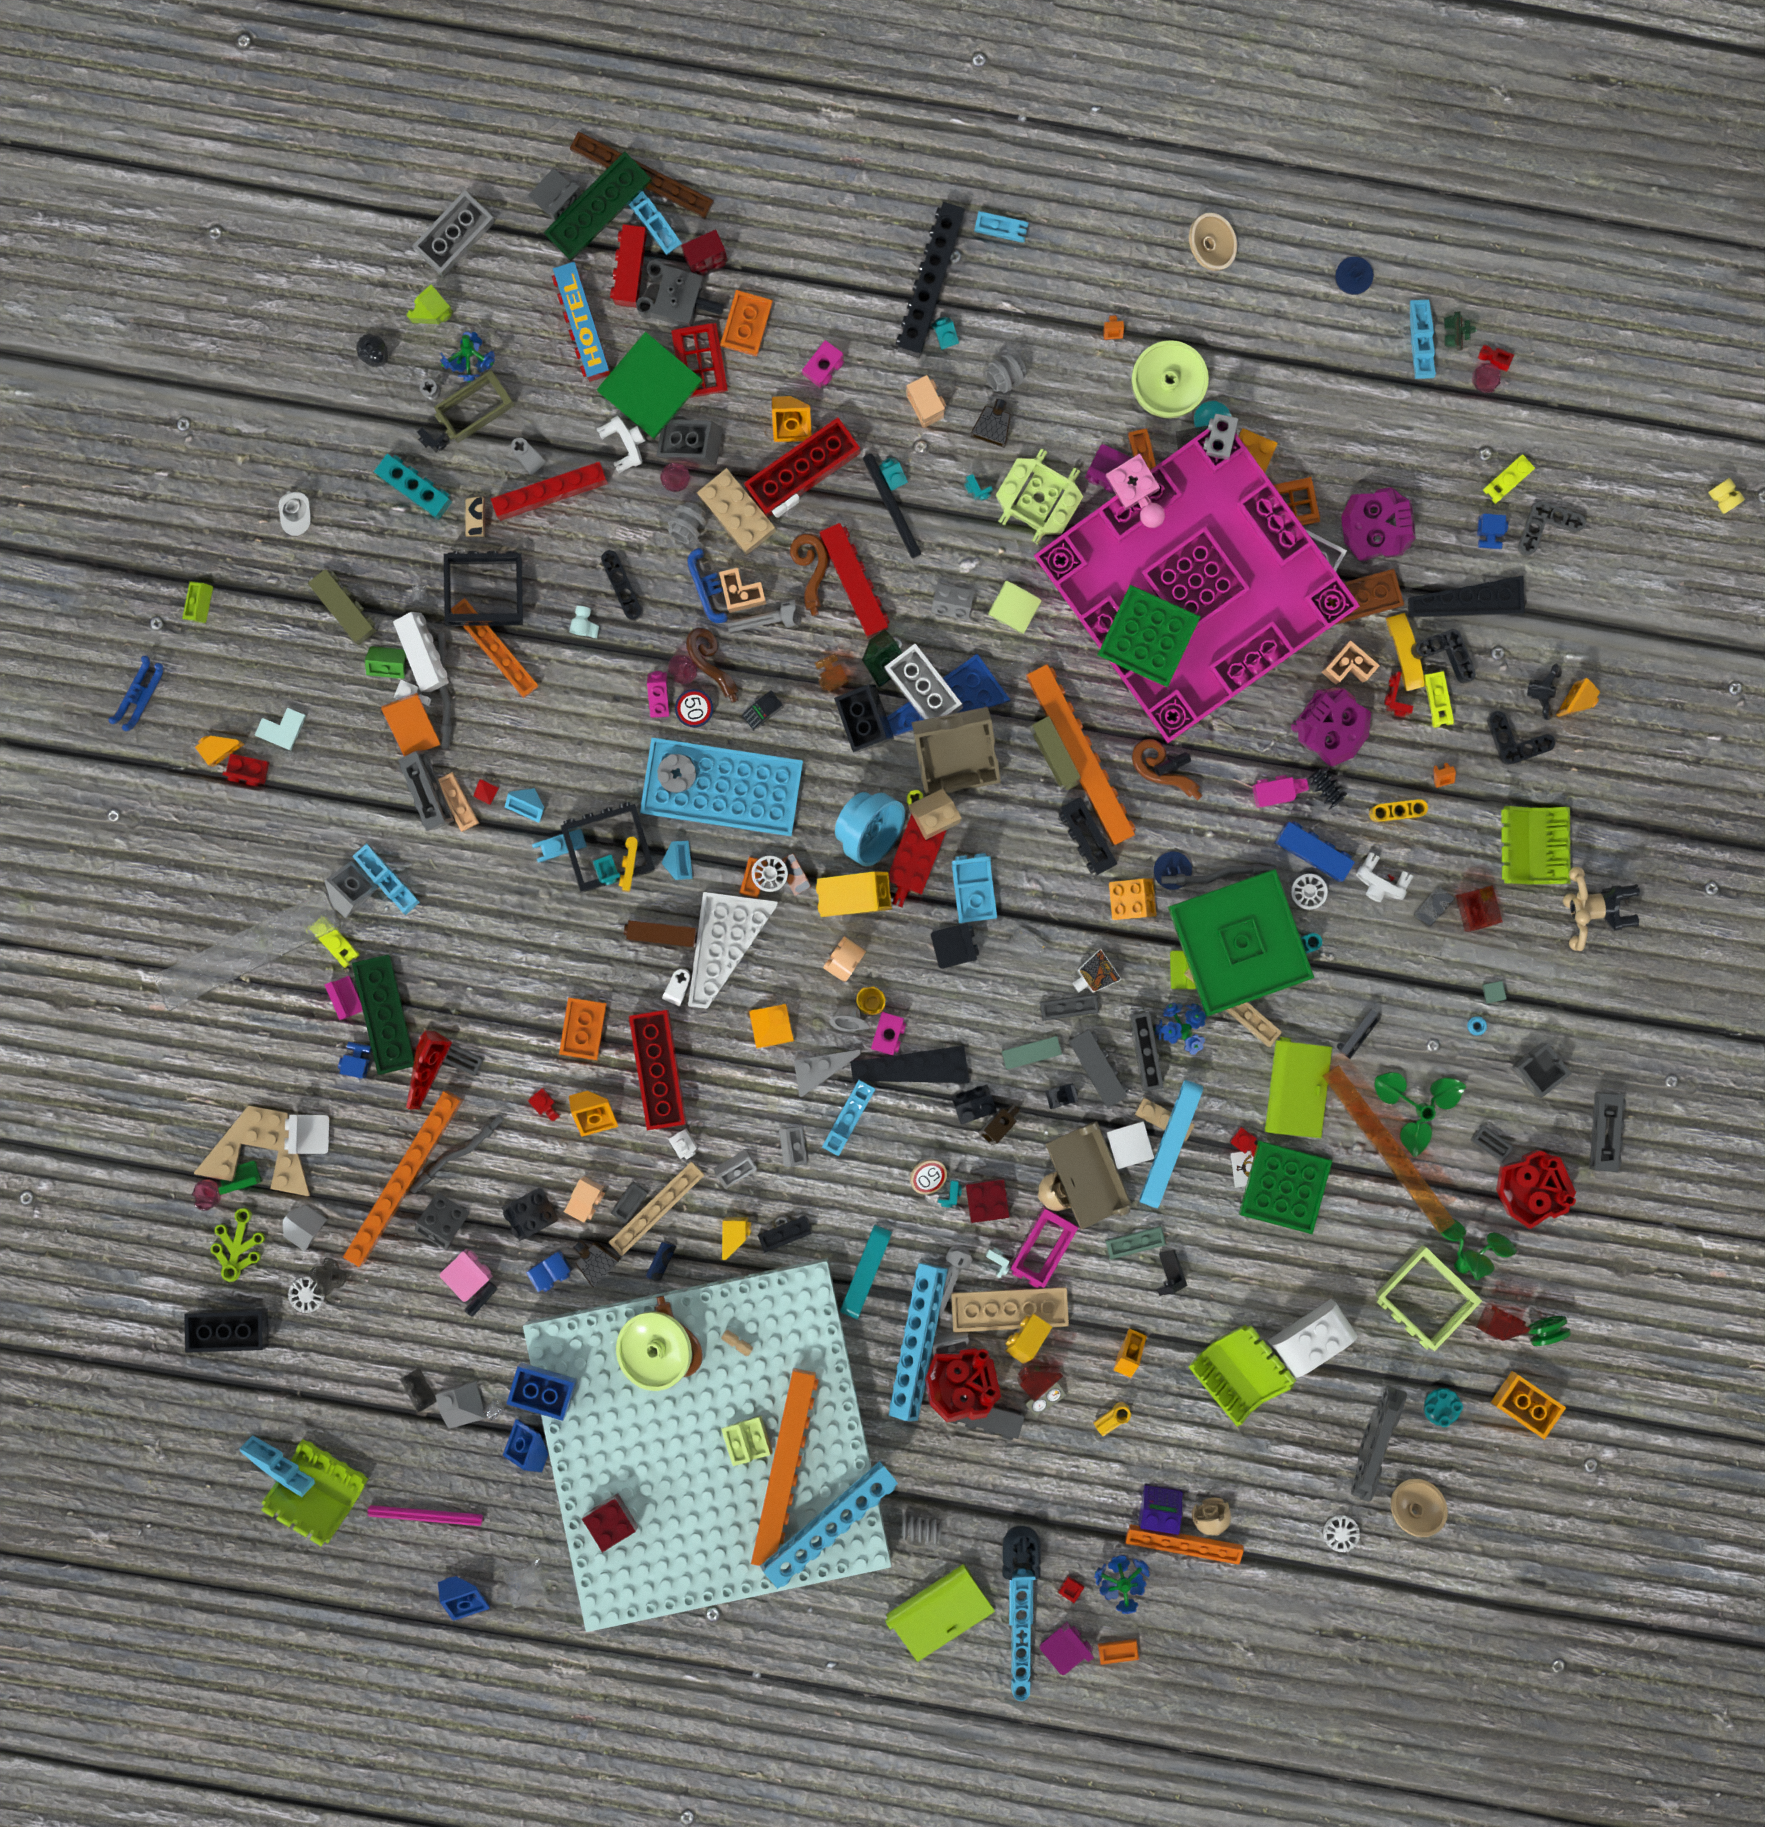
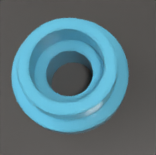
M1475 1016L1469 1019L1467 1029L1473 1035H1482L1487 1029V1023L1482 1017ZM1476 1022L1479 1023L1477 1030L1474 1028V1023Z

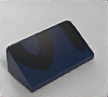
M666 1240L661 1242L646 1274L647 1278L654 1280L662 1279L676 1249V1245Z

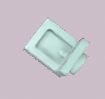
M995 1247L993 1250L988 1248L985 1256L1001 1265L996 1273V1276L1001 1278L1002 1274L1006 1275L1011 1267L1009 1265L1010 1261L1003 1256L1004 1252Z

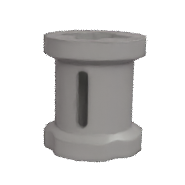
M424 379L420 383V391L427 399L435 400L439 397L440 388L434 380ZM428 387H432V392H428Z

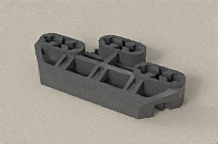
M1386 1386L1381 1401L1367 1424L1360 1445L1356 1475L1351 1488V1495L1359 1497L1361 1500L1369 1502L1374 1497L1382 1473L1381 1465L1393 1429L1400 1420L1406 1402L1407 1393L1405 1391Z

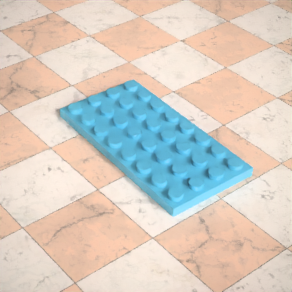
M651 738L640 814L792 837L803 761ZM671 754L684 755L695 766L696 779L694 784L688 790L680 793L666 790L658 780L657 771L659 764ZM677 768V770L672 771L674 779L682 776L680 773L681 769Z

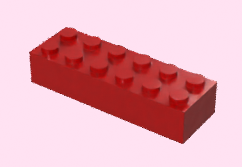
M837 417L744 482V485L761 511L769 518L774 515L772 511L795 494L801 496L861 454V450L839 417Z
M669 1009L629 1016L647 1131L685 1125L687 1120Z

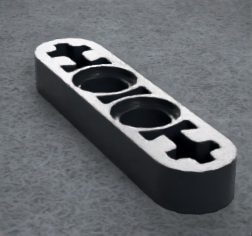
M611 550L605 551L602 554L601 561L626 617L631 621H636L642 616V609L616 552ZM608 555L615 557L613 563L615 567L619 565V568L612 569L610 563L605 562L608 559ZM621 572L623 574L622 581L615 582L612 578L613 574ZM624 589H628L631 592L630 598L626 600L620 597V593ZM632 602L633 608L638 609L636 616L628 615L630 608L627 603Z

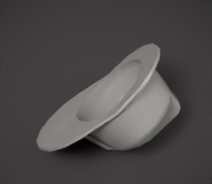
M855 1005L840 1007L835 1017L830 1019L831 1026L841 1031L852 1032L869 1029L870 1027L866 1021L862 1020L861 1012Z

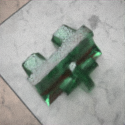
M1460 311L1454 312V316L1444 318L1445 330L1455 329L1454 335H1445V346L1449 348L1456 347L1457 351L1463 350V334H1465V340H1471V334L1476 332V327L1470 326V320H1465V327H1463Z

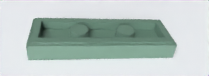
M1057 1036L1001 1051L1006 1070L1062 1055Z
M1161 1226L1105 1240L1110 1260L1166 1245Z

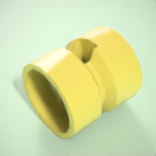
M1731 478L1726 479L1708 492L1714 501L1719 502L1717 506L1723 514L1745 500L1740 491H1735L1736 485Z

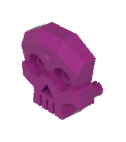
M1392 487L1377 489L1375 494H1352L1341 515L1344 543L1360 562L1384 555L1386 558L1402 556L1416 539L1412 501L1402 496ZM1377 507V513L1372 514L1371 510ZM1394 518L1396 519V527L1389 524ZM1376 536H1381L1379 542H1375Z
M1344 688L1318 689L1298 719L1294 721L1295 724H1291V729L1293 732L1298 733V741L1310 751L1316 752L1326 765L1335 766L1354 758L1367 740L1370 731L1371 712L1357 704L1356 698Z

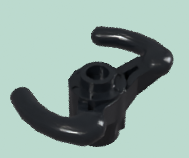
M1557 663L1552 666L1551 672L1543 681H1530L1528 685L1527 696L1540 701L1543 707L1542 716L1544 720H1550L1553 716L1552 712H1550L1549 701L1551 698H1555L1557 688L1554 687L1552 681L1555 677L1559 678L1562 675L1561 666Z

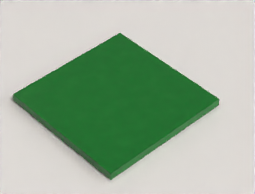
M1276 869L1168 906L1206 1017L1314 978Z

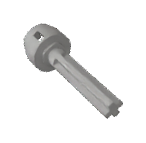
M794 599L781 602L780 610L728 621L727 626L729 632L783 621L787 628L800 625L801 616L795 611L796 603Z
M959 1245L952 1246L946 1256V1260L951 1265L946 1276L939 1318L942 1317L961 1268L969 1269L973 1261L969 1250Z

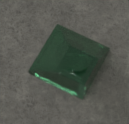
M886 629L869 640L862 658V662L878 687L892 679L886 672L885 666L902 654L896 641Z

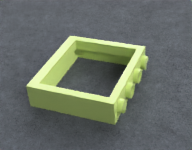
M1423 1245L1375 1294L1379 1299L1377 1303L1384 1310L1390 1309L1393 1312L1391 1316L1398 1323L1402 1321L1406 1325L1405 1330L1410 1335L1414 1336L1416 1334L1421 1339L1419 1343L1426 1350L1430 1348L1433 1351H1436L1482 1302L1472 1290ZM1422 1257L1468 1299L1431 1340L1385 1297Z

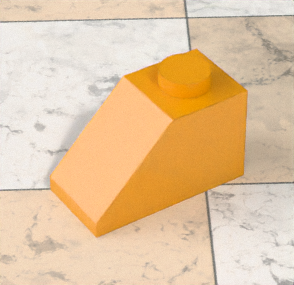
M205 736L198 741L199 744L195 748L207 765L214 767L241 748L244 743L236 739Z
M1129 1328L1117 1355L1114 1371L1130 1378L1133 1376L1140 1365L1147 1338L1146 1335Z

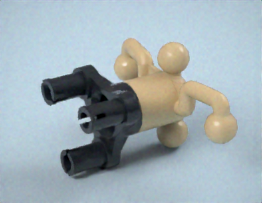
M1573 867L1569 872V877L1578 883L1579 891L1577 896L1573 893L1566 894L1563 898V904L1570 908L1571 915L1576 920L1577 926L1580 929L1579 936H1573L1569 940L1570 948L1575 951L1584 950L1588 935L1586 924L1592 919L1604 918L1613 931L1639 926L1637 914L1621 917L1619 912L1620 900L1640 896V889L1637 888L1638 884L1623 887L1616 885L1611 888L1602 889L1601 893L1588 895L1584 870L1580 867Z

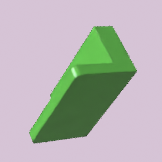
M370 646L365 658L366 675L404 679L406 675L405 660L407 658L404 649Z

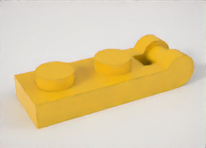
M629 837L625 842L628 853L627 856H623L622 867L625 868L624 875H620L619 886L622 887L623 892H630L638 844L635 837Z

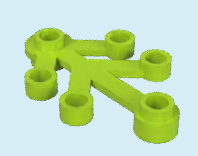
M241 1208L235 1212L234 1217L238 1224L234 1242L228 1235V1227L225 1224L215 1227V1234L220 1236L231 1254L230 1259L228 1260L224 1255V1247L221 1243L213 1244L210 1251L222 1265L221 1276L228 1282L236 1281L240 1277L242 1269L252 1263L259 1262L261 1259V1254L258 1251H253L248 1255V1258L237 1263L240 1254L265 1241V1235L258 1232L250 1240L242 1244L246 1223L252 1218V1213L247 1208ZM242 1212L247 1213L246 1219L242 1218ZM219 1227L224 1228L223 1234L218 1231ZM257 1235H260L262 1238L260 1242L256 1240ZM216 1245L220 1248L219 1252L214 1250ZM252 1254L257 1255L256 1261L252 1259ZM230 1268L234 1270V1275L229 1274Z

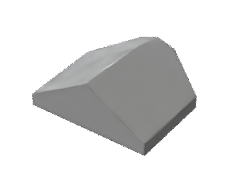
M308 1205L289 1211L283 1219L284 1237L306 1251L328 1219Z

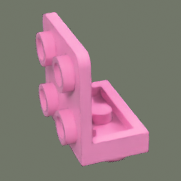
M468 1249L462 1251L440 1273V1278L463 1302L469 1300L493 1277L490 1269L485 1264L482 1265L477 1260V1255Z

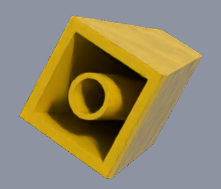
M866 872L817 879L816 892L819 895L818 912L821 917L892 910L888 872Z

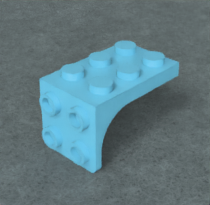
M981 853L975 854L974 858L967 859V856L955 857V861L951 862L959 923L997 919L991 873V856Z

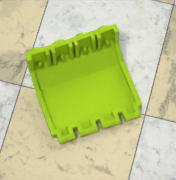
M1504 806V810H1501V823L1504 824V827H1501V843H1504V846L1501 847L1502 862H1504V866H1502V880H1504V884H1571L1569 877L1570 807L1528 808Z
M1246 1324L1215 1340L1198 1354L1188 1366L1237 1427L1242 1425L1250 1413L1262 1403L1292 1389L1296 1382V1379L1288 1369L1283 1371L1285 1366L1275 1354L1270 1355L1273 1351L1263 1339L1258 1340L1260 1335L1252 1325L1247 1327Z
M302 1439L291 1462L298 1465L301 1472L312 1477L315 1484L301 1497L276 1481L263 1499L262 1504L264 1506L261 1511L271 1517H274L276 1513L279 1514L276 1520L289 1528L293 1523L296 1524L293 1528L294 1531L306 1538L311 1533L310 1540L322 1547L324 1542L328 1544L353 1508L369 1478L365 1477L362 1472L350 1468L347 1463L335 1459L330 1453L320 1450L312 1442Z

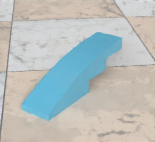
M642 191L629 206L667 255L682 243L661 213L658 212L651 200Z
M1429 299L1410 300V330L1415 379L1434 378L1436 375L1433 358L1435 354L1433 343L1434 329Z
M365 844L352 856L403 914L407 915L420 903L408 887L368 844Z
M253 1435L239 1448L260 1469L301 1497L315 1484L312 1477L301 1472L298 1465L284 1458L281 1451Z

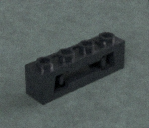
M1079 797L1061 807L1058 815L1062 823H1067L1070 828L1067 831L1071 839H1076L1079 845L1077 847L1081 857H1086L1088 861L1086 866L1089 872L1097 876L1117 865L1114 856L1082 798ZM1078 809L1081 811L1085 819V821L1083 822L1086 828L1088 829L1091 837L1093 838L1097 848L1102 849L1107 859L1103 857L1102 852L1100 850L1097 853L1093 854L1098 861L1097 863L1095 862L1093 856L1091 855L1092 850L1089 844L1087 843L1079 826H1075L1072 818L1070 817V815H1072L1076 823L1082 820L1083 818L1080 815Z

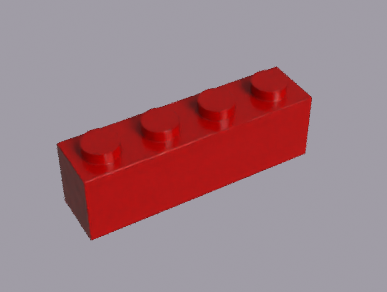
M623 224L622 231L619 230L618 232L620 248L616 249L615 261H618L617 268L613 270L615 286L611 287L610 298L613 299L615 305L637 308L636 303L639 299L647 239L646 227Z

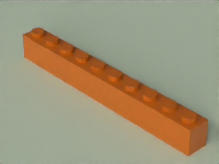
M1047 664L1027 674L1026 678L1046 717L1049 716L1081 777L1079 782L1112 846H1115L1134 836L1136 828L1131 820H1127L1125 816L1127 811L1122 803L1119 804L1116 798L1118 797L1114 786L1110 787L1107 781L1110 778L1106 770L1101 769L1099 765L1101 760L1098 754L1092 752L1090 748L1092 743L1088 735L1084 736L1081 730L1083 725L1080 719H1075L1072 713L1075 710L1071 702L1066 701L1064 697L1066 692L1061 684L1058 685L1055 680L1057 677L1053 667L1049 668Z
M448 1090L443 1091L345 1252L344 1259L358 1267L365 1264L464 1101L463 1099Z
M793 1368L751 1560L752 1565L760 1566L778 1550L779 1544L784 1543L785 1532H782L783 1524H788L790 1513H786L787 1506H791L794 1494L790 1492L792 1486L796 1487L798 1475L794 1473L796 1467H800L802 1456L799 1455V1450L804 1448L806 1436H803L804 1428L808 1429L810 1417H807L808 1409L812 1410L815 1398L811 1397L812 1390H817L819 1380L815 1378L816 1372Z

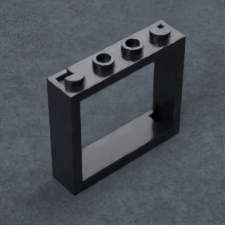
M453 551L444 554L445 625H523L522 554L507 551L506 553H498V551H487V553L468 551L467 554ZM451 564H516L517 613L451 614Z
M630 802L619 805V809L612 810V808H606L601 810V814L598 815L589 813L583 815L581 820L575 821L572 818L563 821L564 824L560 828L580 893L607 886L606 883H600L599 879L585 883L583 881L568 831L580 826L631 812L646 861V865L633 869L632 878L655 871L635 804L630 805Z

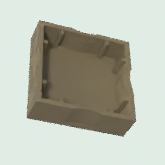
M988 707L911 722L925 797L941 789L948 794L960 789L1001 783L998 760L994 750L995 739L992 720Z

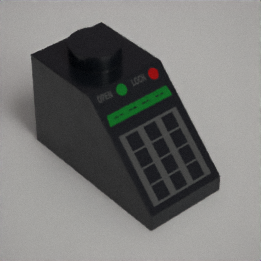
M770 690L747 709L742 716L754 731L784 707L773 691Z

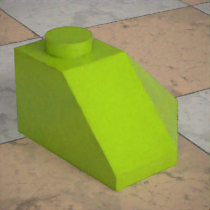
M431 284L416 297L414 310L410 309L406 316L412 323L440 324L450 319L453 310Z

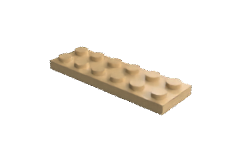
M1067 1287L951 1293L953 1332L1021 1329L1020 1323L1024 1317H1029L1032 1314H1035L1052 1327L1069 1326Z

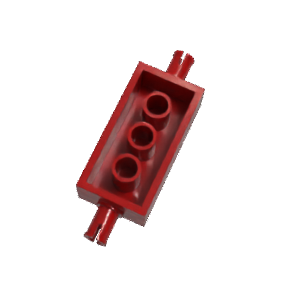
M912 814L888 874L889 883L897 887L891 904L896 905L900 898L898 907L903 908L908 892L912 891L922 895L946 833L945 830L925 840Z

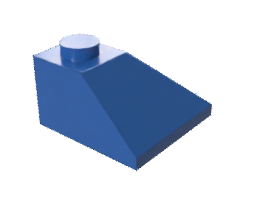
M516 1419L503 1456L525 1471L542 1473L548 1457L540 1433L519 1419Z
M457 1576L448 1577L438 1582L439 1601L453 1621L490 1609L489 1604L478 1588Z

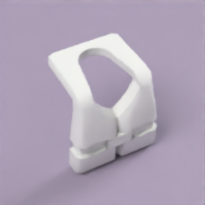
M795 494L772 511L774 516L779 518L796 506L800 500L798 494Z

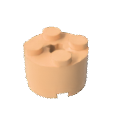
M844 936L838 944L839 947L835 948L829 957L831 959L827 960L823 969L841 981L846 982L866 951Z

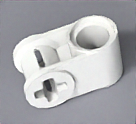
M680 968L674 972L662 997L663 1000L677 1006L681 1005L691 979L690 972L687 969ZM685 973L684 977L687 979L679 982L677 974Z

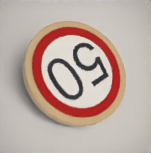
M929 1159L922 1161L911 1172L910 1184L917 1193L925 1195L934 1193L944 1185L947 1178V1170L938 1160Z

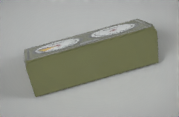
M1055 1379L1024 1402L1036 1418L1067 1395Z

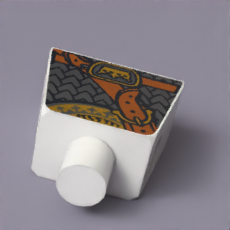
M1099 949L1077 969L1081 977L1072 984L1078 993L1086 987L1093 993L1120 981L1121 978L1103 951Z

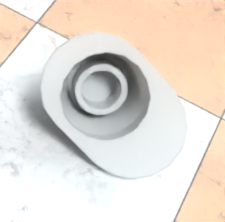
M287 491L281 497L278 505L280 521L286 533L298 536L303 534L310 525L309 501L303 493Z

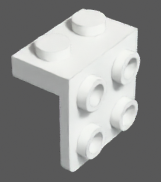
M289 1115V1119H285V1130H289V1138H285L284 1150H288V1154H326L328 1152L329 1117L327 1115Z

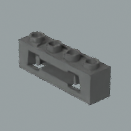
M415 751L398 759L400 770L405 776L407 788L413 796L414 805L420 814L421 823L426 831L436 830L453 822V816L427 751ZM423 762L425 763L426 768H427V770H428V772H429L428 774H427V772H426V770H425V767H424ZM440 802H441V805H442V808H443L445 814H443V812H442V810H441V807H440V805H439Z
M1595 1092L1589 1169L1618 1172V1168L1621 1167L1622 1160L1619 1154L1623 1146L1621 1129L1624 1128L1622 1112L1626 1106V1101L1623 1099L1624 1095ZM1604 1114L1611 1115L1609 1116L1607 1148H1609V1151L1602 1150V1148L1605 1147L1607 1117H1604Z

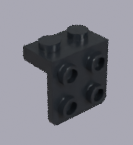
M968 922L931 933L939 968L944 969L977 960L976 956L980 954L977 944L973 945L972 937H975L973 927L968 926Z
M537 1188L502 1207L503 1216L509 1221L512 1233L519 1241L530 1237L558 1220L542 1188Z

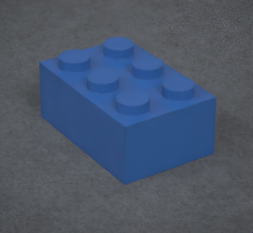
M521 1362L517 1366L506 1404L563 1421L567 1415L577 1379Z

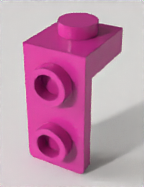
M654 671L648 673L647 690L651 718L669 717L667 672Z

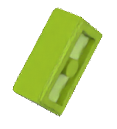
M189 582L182 619L206 623L213 586L205 583Z

